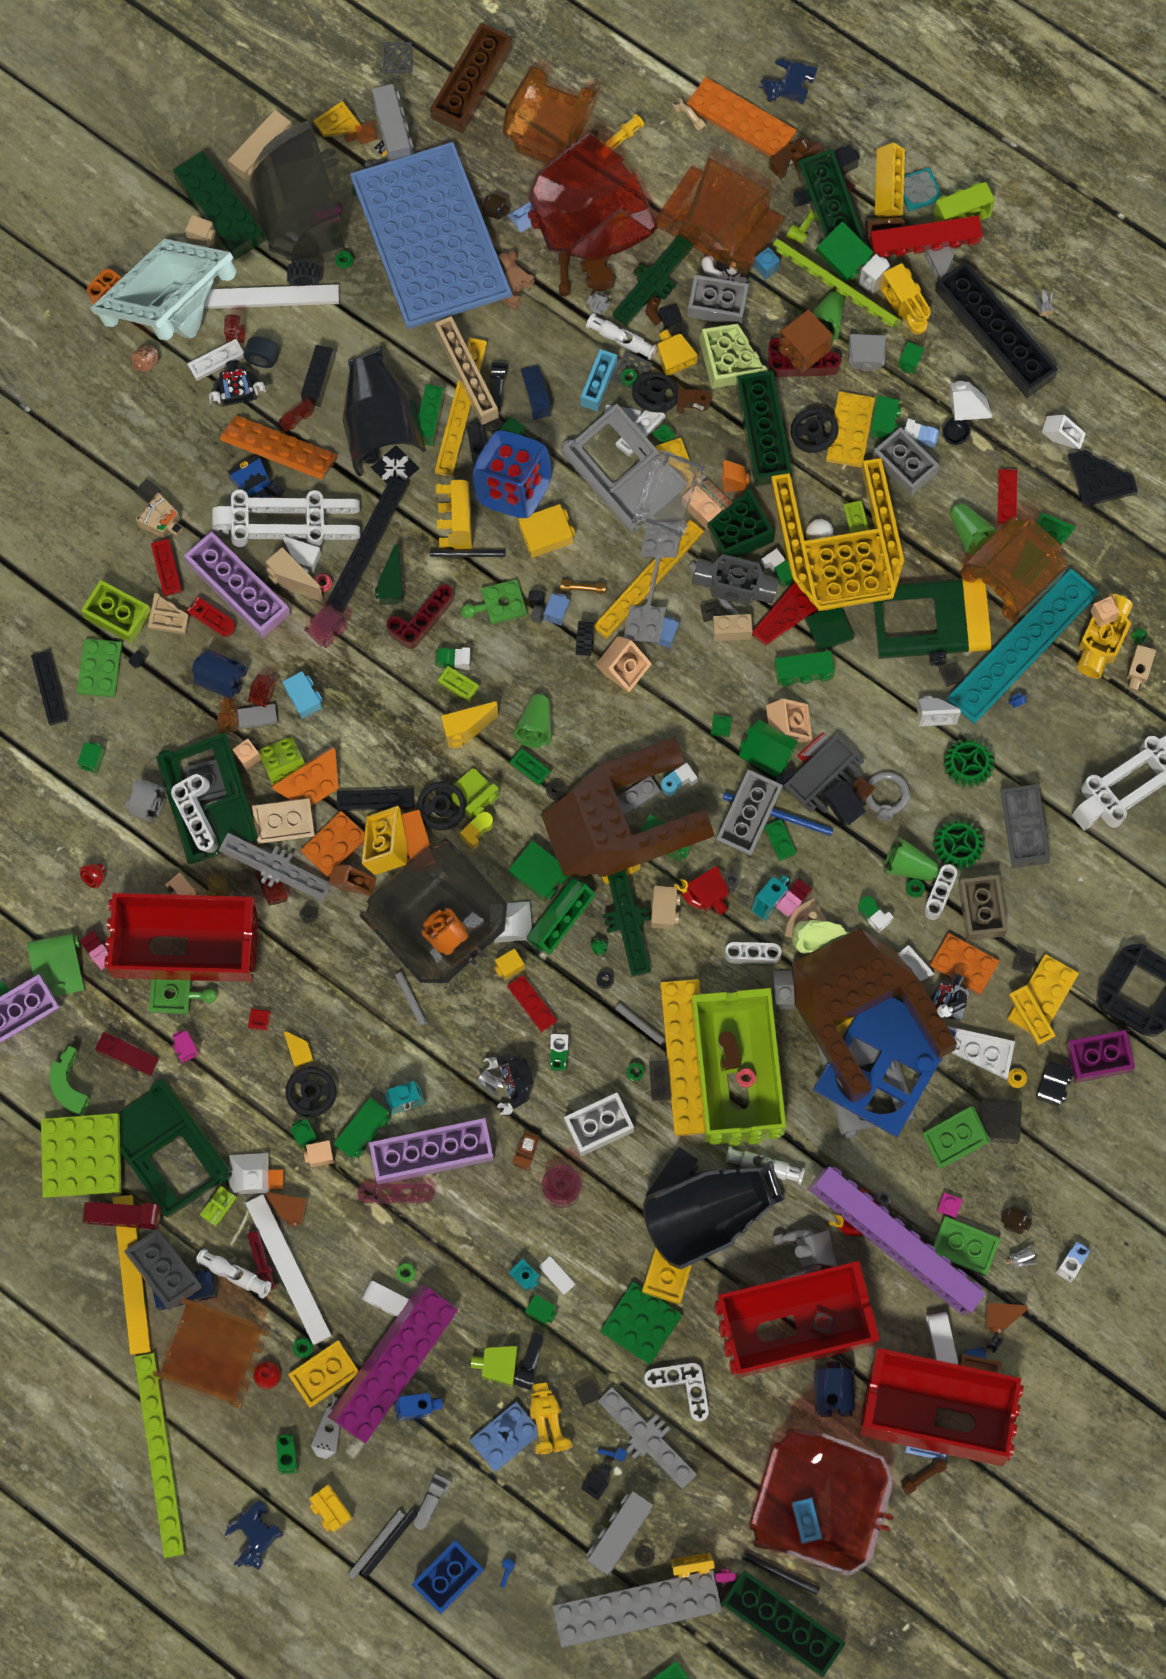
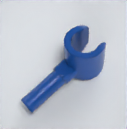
M619 1447L615 1453L598 1449L599 1454L613 1457L618 1461H623L627 1455V1452Z
M509 1557L502 1564V1567L506 1569L500 1584L502 1588H505L507 1579L515 1567V1562Z

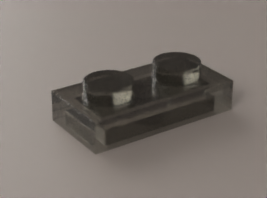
M649 1061L652 1101L671 1100L669 1061Z

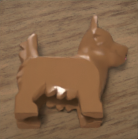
M510 251L507 254L501 253L497 255L512 293V297L500 301L508 304L510 308L516 311L521 304L519 302L520 296H515L516 292L519 293L522 287L531 289L535 280L533 275L527 274L515 263L517 255L514 251Z

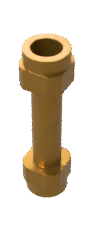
M565 579L561 580L560 591L569 593L570 590L596 592L597 595L606 594V583H571V580Z

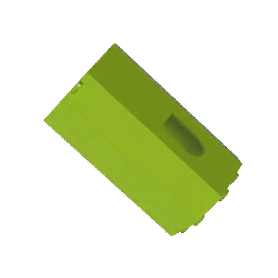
M771 988L743 990L734 993L721 992L692 995L691 1008L705 1142L713 1145L729 1144V1146H739L741 1142H748L753 1145L759 1144L762 1140L781 1138L786 1130ZM729 1031L736 1038L742 1065L740 1068L721 1071L720 1061L724 1060V1056L718 1046V1038L722 1032ZM742 1068H750L756 1074V1081L751 1087H748V1107L738 1111L732 1108L730 1104L727 1074L738 1073Z

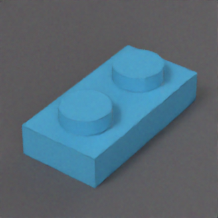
M812 1498L793 1502L792 1507L801 1543L821 1540L822 1537Z

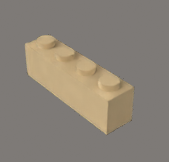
M274 110L228 160L230 169L245 181L253 177L257 169L268 161L269 156L280 148L281 143L292 135V122Z

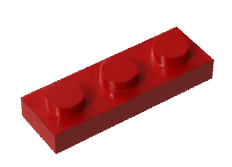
M999 469L997 524L1016 525L1017 470Z
M169 539L151 543L164 597L181 593L182 589Z
M523 975L507 986L541 1034L557 1023L556 1018Z

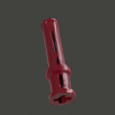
M259 1231L250 1232L247 1234L257 1269L255 1275L265 1281L266 1277V1280L271 1282L270 1291L277 1288V1284H274L271 1274L273 1270L267 1264Z

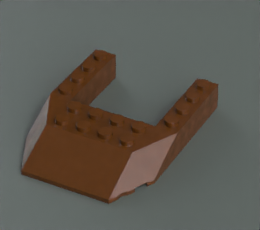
M676 737L603 763L573 785L541 814L563 875L572 876L577 874L579 876H587V874H598V877H606L714 837L712 825L705 809L631 835L614 790L685 764Z
M858 929L792 963L795 1006L852 1103L869 1095L871 1085L836 1028L837 1025L899 994L937 1059L955 1051L957 1042L942 1017L939 1016L935 1005L918 977L896 951L862 929Z

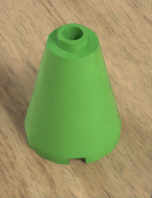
M839 292L828 293L812 312L833 335L832 342L839 337L845 303L844 297Z
M963 503L956 504L951 508L950 517L964 550L969 555L981 553L984 551V546L993 544L998 535L993 525Z
M536 694L531 697L514 730V739H519V744L539 749L541 745L546 744L545 747H547L551 742L550 701L543 694Z
M898 837L896 839L899 841L898 844H893L887 855L885 864L888 865V868H884V873L926 881L936 879L940 871L937 868L938 864L903 838Z

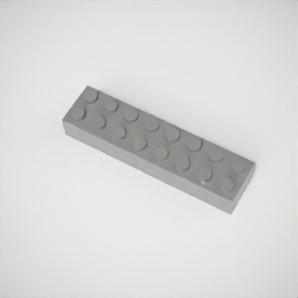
M713 1570L705 1574H692L687 1577H679L553 1606L561 1648L722 1612Z

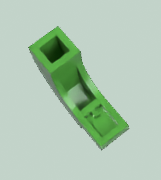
M68 1046L67 1050H64L61 1054V1063L54 1060L52 1062L50 1085L56 1099L66 1110L77 1116H83L90 1099L88 1096L70 1087L69 1073L79 1052L76 1048Z

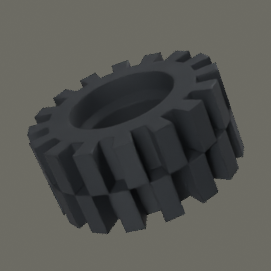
M302 260V262L296 261V263L293 261L287 266V282L290 285L293 284V286L318 285L320 283V266L317 263H312V261L306 262V260Z
M578 621L576 655L591 656L594 622Z

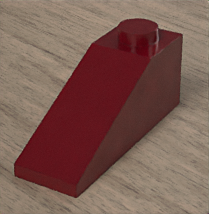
M105 1032L102 1033L95 1048L98 1055L150 1077L159 1061V1058Z

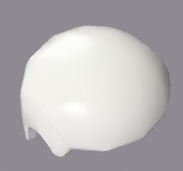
M815 519L809 523L806 529L807 540L834 535L832 525L824 519Z

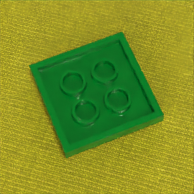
M632 1282L600 1333L650 1366L683 1314L657 1297L642 1293L643 1288Z

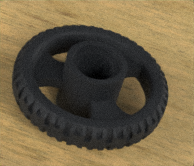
M657 372L646 373L635 380L632 387V397L635 403L644 410L652 413H662L671 410L677 404L679 387L671 377ZM671 389L673 397L670 401L666 402L664 400L665 391ZM641 394L646 395V401L640 396Z
M822 408L806 409V411H802L793 420L790 429L792 441L797 448L806 453L823 452V450L825 451L835 442L838 436V423L833 414L828 410ZM817 415V418L808 419L805 422L804 427L800 426V423L804 419L810 416ZM826 421H830L832 426L831 434L828 438L824 437L825 431L822 426ZM815 428L818 429L816 432H811ZM806 435L808 440L816 443V445H806L799 438Z
M434 782L424 788L418 797L417 810L419 809L422 821L434 830L443 831L455 827L462 821L466 813L465 808L467 805L463 792L450 782ZM441 789V795L435 796L431 804L424 803L426 797L432 791ZM452 793H455L459 799L460 807L458 812L452 811V803L449 800V796ZM440 802H446V807L443 810L437 809ZM435 812L439 817H447V823H435L428 818V815Z
M304 1067L296 1071L288 1080L285 1091L286 1099L291 1109L297 1114L304 1117L320 1116L332 1107L336 1098V1085L331 1075L325 1070L318 1067ZM308 1074H316L323 1077L327 1084L319 1087L317 1082L308 1080ZM295 1083L301 1085L300 1092L303 1097L302 1101L297 1104L292 1094ZM315 1088L316 1093L313 1096L306 1095L307 1089ZM322 1095L328 1097L326 1103L320 1108L309 1109L310 1103H316Z

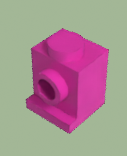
M187 1030L184 1032L178 1031L172 1035L175 1041L172 1046L177 1055H179L181 1063L199 1055Z

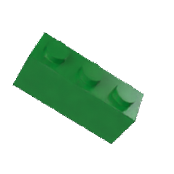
M429 384L425 385L418 418L425 445L434 446L445 393L444 387Z
M831 651L775 658L774 661L777 685H782L783 687L792 686L793 683L800 682L801 684H809L816 680L826 682L831 680L835 673Z
M369 1098L333 1143L334 1147L352 1161L356 1158L359 1159L364 1154V1147L367 1143L373 1142L378 1134L376 1132L379 1128H384L389 1122V1111Z

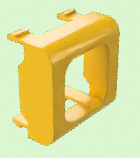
M451 480V484L448 485L437 484L436 494H447L451 498V503H438V513L452 512V520H437V530L452 529V533L448 535V538H439V548L453 547L454 550H470L472 548L469 482L466 480Z

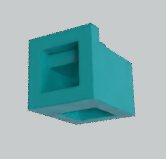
M524 1259L509 1272V1276L525 1292L529 1289L532 1291L540 1283L538 1281L540 1275ZM527 1272L530 1276L528 1279H523L522 1274Z

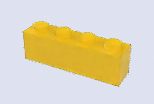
M894 142L877 149L875 215L880 218L903 215L905 149Z

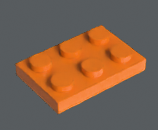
M340 811L300 851L329 878L333 866L342 865L364 843L365 833Z
M948 933L929 967L952 979L954 974L963 976L965 979L962 986L981 995L999 960Z

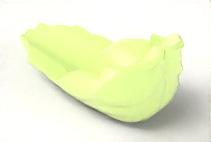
M801 921L793 928L792 945L802 954L812 953L850 933L845 931L840 924L830 921Z

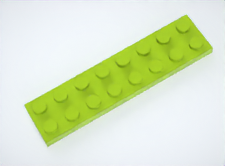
M778 238L773 245L778 247L776 249L778 253L787 258L791 256L792 262L802 268L806 266L807 272L817 278L821 276V281L833 288L835 285L837 292L847 298L850 295L852 302L862 308L865 305L867 312L877 318L880 315L882 317L881 321L893 328L894 325L899 327L903 321L785 242Z

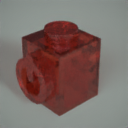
M257 674L251 683L248 702L266 708L273 697L275 680L268 675Z

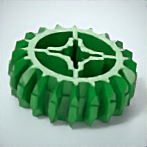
M967 737L964 743L961 739H958L957 744L952 743L951 748H947V754L943 757L945 760L943 767L947 768L945 774H950L949 780L956 779L955 785L961 782L962 788H965V785L968 784L971 789L973 788V783L979 787L980 781L986 783V777H991V771H994L992 764H994L995 759L991 758L993 752H987L989 746L982 747L983 741L977 744L976 738L969 742ZM969 750L972 752L969 754H964L961 751ZM977 755L982 758L984 767L977 761ZM973 757L972 763L970 764V766L968 765L965 769L966 762L968 760L970 761ZM954 759L961 765L960 772L954 765ZM968 772L979 773L973 776L966 775Z
M956 819L955 824L952 820H949L948 825L943 823L942 829H937L936 833L938 835H934L933 840L936 842L933 843V847L938 848L934 851L935 855L940 854L938 861L944 859L943 865L950 863L954 867L957 865L958 870H961L962 865L969 869V863L974 866L976 860L981 859L980 854L984 853L982 847L985 845V842L981 841L984 836L983 834H978L979 828L973 829L974 823L968 826L966 825L967 820H964L962 824L959 819ZM956 831L963 832L961 835L949 834ZM968 836L973 841L974 850L970 848V845L966 841ZM963 839L962 845H960L956 848V850H954L956 844ZM943 840H946L947 844L950 845V853L946 851ZM959 853H962V854H964V855H966V854L968 855V856L962 857V858L955 857V856H956L957 854H959Z

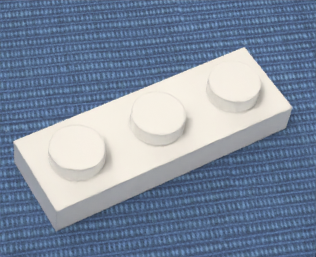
M234 339L191 361L187 365L195 380L198 381L226 367V362L237 361L243 358L244 352L237 339Z
M645 410L634 423L648 437L663 421L665 414L661 412L652 413ZM622 437L616 442V447L629 457L634 453Z

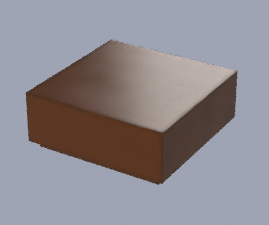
M861 776L857 778L852 786L854 789L852 792L863 802L866 801L875 789L872 784Z

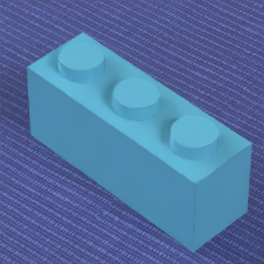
M602 349L599 350L580 397L582 407L598 412L617 366L616 354Z

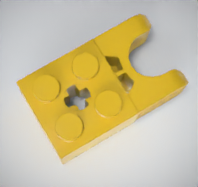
M901 263L883 272L880 290L896 316L903 318L913 334L919 335L924 333L928 326L927 319L930 316V307L921 295L919 285L912 280L910 270Z

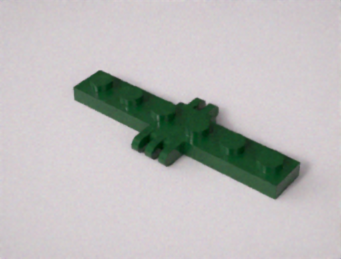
M679 234L652 267L649 265L645 267L639 264L637 268L640 271L637 269L633 271L639 283L614 311L613 317L628 327L654 294L665 300L667 298L666 294L669 295L672 292L671 289L676 287V284L668 279L669 276L694 248V244Z
M625 869L607 876L615 911L605 913L603 917L604 919L612 918V920L605 921V926H614L606 929L607 933L621 932L631 977L651 973L640 926L645 925L644 921L651 920V915H642L650 912L649 908L641 909L640 906L634 905Z

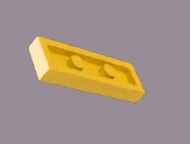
M1027 985L1009 994L1012 1003L1037 1046L1055 1038L1056 1035Z

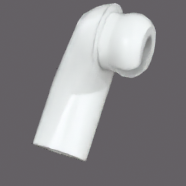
M710 255L705 256L702 259L704 273L713 278L720 279L723 272L714 268V258Z

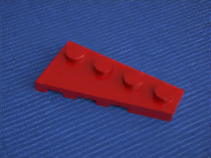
M794 582L754 629L752 636L767 646L818 609Z

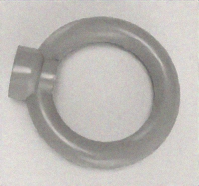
M881 772L872 776L868 782L873 786L881 780L896 782L902 790L901 800L892 807L889 805L880 806L875 803L872 794H870L866 799V803L873 811L878 813L877 818L879 820L890 821L893 819V814L900 812L907 805L910 791L906 781L901 776L891 772Z

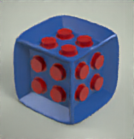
M496 431L490 437L480 453L473 470V484L479 503L494 511L517 518H529L543 498L551 479V463L546 446L534 439L507 431Z

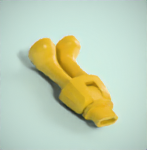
M548 1383L532 1385L533 1394L531 1395L530 1419H535L538 1432V1443L535 1445V1453L543 1455L549 1454L552 1451L557 1453L572 1448V1441L569 1438H563L558 1418L561 1409L554 1394L549 1390ZM545 1419L549 1421L552 1443L548 1438Z

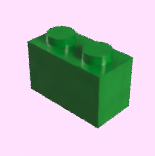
M877 396L869 437L886 440L898 429V424L895 423L896 417L900 418L902 408L898 406V399Z

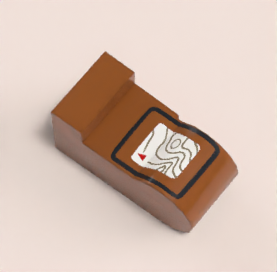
M528 1131L524 1132L512 1162L513 1166L530 1171L540 1140L539 1135Z

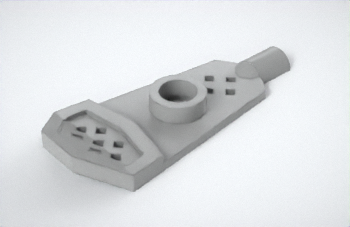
M333 1397L332 1405L326 1408L311 1447L319 1458L328 1459L337 1453L340 1426L330 1420L328 1415L340 1400L339 1398ZM329 1424L334 1427L331 1432L326 1430V1426Z

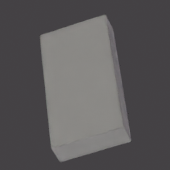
M275 704L237 709L240 729L278 724Z

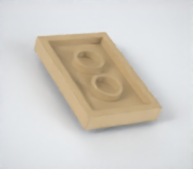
M310 798L252 805L254 823L258 835L257 844L315 836Z

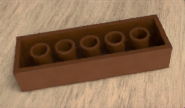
M479 24L430 107L432 120L463 134L513 49V38L486 24Z

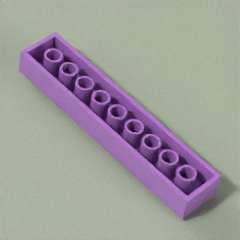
M829 1166L820 1171L807 1188L961 1315L973 1312L985 1296V1293L981 1291L983 1288L978 1283L970 1282L962 1270H956L951 1266L950 1260L944 1256L940 1257L935 1253L936 1249L933 1246L919 1240L920 1236L912 1230L909 1232L904 1228L905 1224L898 1218L893 1219L888 1215L889 1211L882 1205L877 1206L869 1194L866 1192L861 1193L857 1189L858 1186L853 1181L844 1179L841 1176L842 1172L837 1168Z

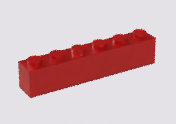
M979 216L871 231L869 235L871 250L874 252L872 258L875 254L883 258H888L890 255L901 257L910 252L920 254L930 249L932 251H940L944 247L955 249L964 244L974 246L979 244L983 238Z

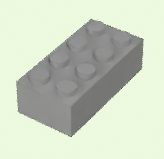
M393 84L373 88L374 108L388 160L393 161L414 154L412 140L408 134V125L404 119V110L400 105L398 90H394Z
M747 770L716 841L751 856L783 785Z
M632 1492L631 1495L628 1493L625 1495L620 1503L622 1509L620 1512H614L609 1520V1523H611L608 1530L604 1528L598 1537L599 1544L597 1547L593 1545L586 1555L589 1558L587 1563L607 1577L653 1509V1504L635 1492Z

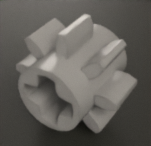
M595 291V294L591 293L586 302L590 304L589 310L597 314L608 310L611 303L607 301L608 296L600 291Z

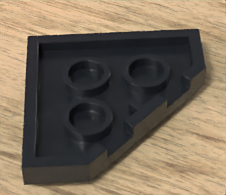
M1087 450L1068 454L1067 458L1083 507L1138 493L1132 474L1119 470L1115 465L1093 456V453Z

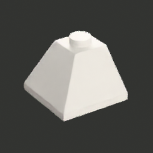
M964 381L950 383V406L955 421L992 418L987 397L971 383Z
M932 696L922 697L917 703L919 727L957 725L961 713L959 708Z
M530 901L491 905L495 943L527 940L526 937L532 931Z
M269 1154L229 1155V1168L232 1171L229 1180V1192L233 1195L267 1193Z

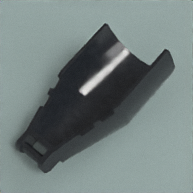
M378 347L376 351L356 359H348L350 370L342 420L352 465L356 474L359 477L363 476L359 460L365 454L380 447L406 444L413 445L422 452H425L426 447L415 402L387 362L383 347Z
M766 1162L755 1168L702 1171L647 1195L643 1203L646 1227L653 1244L667 1263L677 1269H683L732 1246L735 1240L742 1233H745L754 1221H758L774 1204L783 1201L785 1197L780 1192L773 1171V1162ZM765 1172H766V1175H767V1178H768V1181H769V1184H770V1187H771L773 1196H771V1194H770V1191H769V1188H768V1185H767V1182H766V1179H765V1176H764V1173H765Z

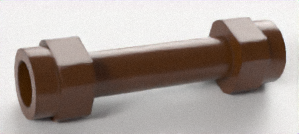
M560 252L558 254L561 277L559 295L567 297L570 295V284H568L569 253Z
M941 1458L932 1463V1467L912 1481L908 1480L901 1485L907 1496L916 1491V1487L936 1473L940 1474L947 1469L946 1464Z

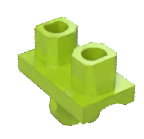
M220 1186L200 1216L217 1227L237 1197Z

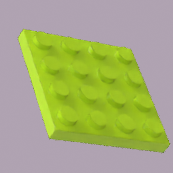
M118 1113L41 1119L43 1198L121 1193L120 1117Z

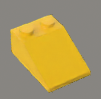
M497 702L442 715V727L448 748H461L463 744H467L498 717Z
M396 806L367 816L362 865L374 875L406 865L408 847L400 808Z

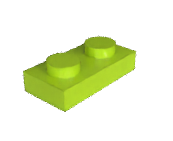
M862 501L843 504L849 533L869 530Z
M449 666L446 667L437 680L438 684L467 702H470L479 689L478 684Z

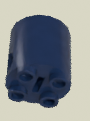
M207 650L196 658L192 666L194 684L225 698L232 699L235 694L238 695L242 689L240 682L242 677L246 676L248 667L217 652Z
M825 1362V1369L814 1370L815 1412L820 1417H832V1413H838L841 1417H849L855 1411L854 1370L841 1368V1362ZM834 1397H838V1402L835 1405H831V1400Z

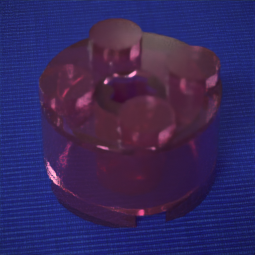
M331 604L328 605L329 609L324 607L311 619L310 623L312 625L310 628L306 626L304 629L320 647L324 646L325 648H328L334 640L332 638L336 634L340 636L347 629V620Z
M556 1165L549 1169L542 1178V1194L550 1205L557 1208H566L574 1205L580 1197L581 1179L571 1167ZM560 1183H564V1186L566 1188H563V1190H559V1187L556 1186H560Z

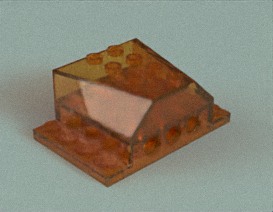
M708 157L702 171L693 166L690 167L655 218L653 225L676 238L680 234L693 243L695 249L712 256L715 260L747 277L754 266L755 257L766 249L784 222V217L769 209L771 192Z

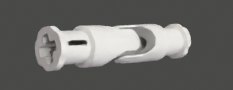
M592 313L587 321L586 328H592L598 331L599 335L615 340L617 344L635 353L639 352L647 356L650 361L657 351V345L653 346L645 342L643 338L626 329L620 330L614 323L608 320L604 321L596 317L594 313ZM627 335L632 336L633 340L630 343L625 344L624 342L627 340Z
M729 1146L725 1159L726 1164L730 1162L740 1165L741 1168H755L756 1166L753 1164V1161L761 1160V1165L772 1161L776 1178L792 1180L801 1185L805 1172L804 1167L800 1169L790 1166L789 1163L771 1160L768 1157L748 1151L741 1152Z
M205 1248L197 1255V1265L209 1268L210 1272L226 1277L228 1281L247 1291L252 1290L259 1294L261 1298L268 1295L271 1289V1282H265L257 1278V1275L238 1265H230L226 1259L208 1253V1250ZM240 1271H242L243 1276L239 1279Z

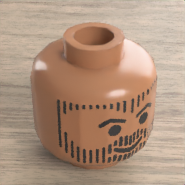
M150 345L140 346L131 355L133 368L141 372L150 371L158 363V352Z

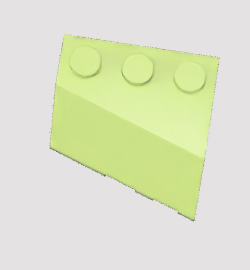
M738 324L702 329L699 342L711 388L736 385V378L739 375L768 371L766 366H763L759 360L758 354L751 348L749 340Z

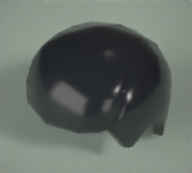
M954 417L947 420L942 428V437L950 445L958 446L963 444L971 434L970 424L967 420L955 421Z

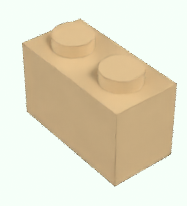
M192 215L185 230L188 243L214 249L218 239L216 238L213 222Z
M751 614L713 616L714 641L751 639Z
M654 886L651 928L674 930V925L679 923V912L675 911L676 905H680L681 894H678L677 889L674 887Z

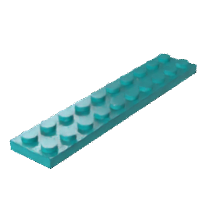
M1070 569L947 697L946 701L959 708L961 714L975 725L1099 595V592L1074 570Z

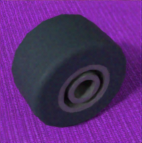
M251 337L247 341L243 356L247 362L254 366L272 368L276 363L279 347L266 338Z

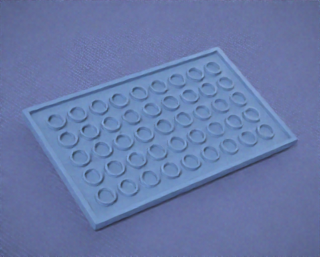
M453 142L350 173V178L407 329L512 297L508 282Z

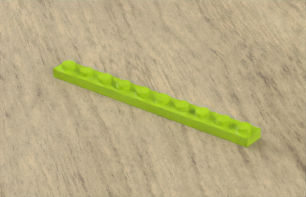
M154 1353L136 1356L134 1360L164 1558L185 1555L156 1358Z

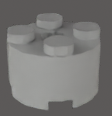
M136 780L132 786L131 798L127 799L125 808L129 810L131 816L154 823L153 818L155 816L159 817L164 808L166 799L163 798V792H166V788L147 780Z

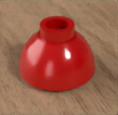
M87 864L80 868V877L87 886L98 889L102 885L106 871L102 864Z
M261 1362L254 1369V1382L262 1389H272L280 1382L281 1371L273 1362Z

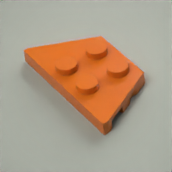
M329 748L271 785V788L290 800L310 798L311 806L338 789L335 748Z

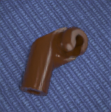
M655 297L648 301L645 310L646 315L654 326L662 321L657 314L660 301Z

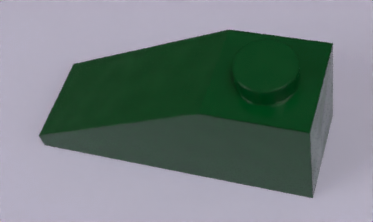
M398 544L394 545L378 580V588H375L376 599L380 600V605L403 604Z

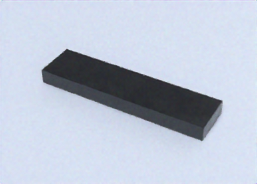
M50 651L31 655L49 726L68 721Z
M413 789L337 791V811L387 810L396 806L400 809H414Z

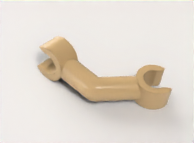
M678 98V105L672 103L676 112L683 111L688 115L697 131L706 125L701 118H698L691 107L684 104L683 99Z

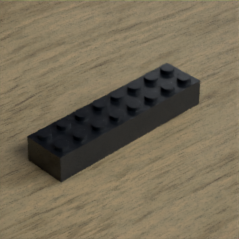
M966 261L936 282L935 292L1026 399L1055 379L1058 368Z

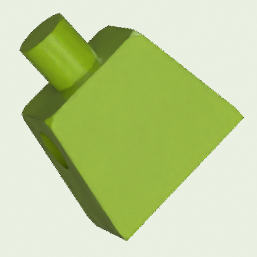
M517 1346L485 1348L484 1357L472 1356L471 1368L482 1369L483 1379L513 1387L518 1348Z

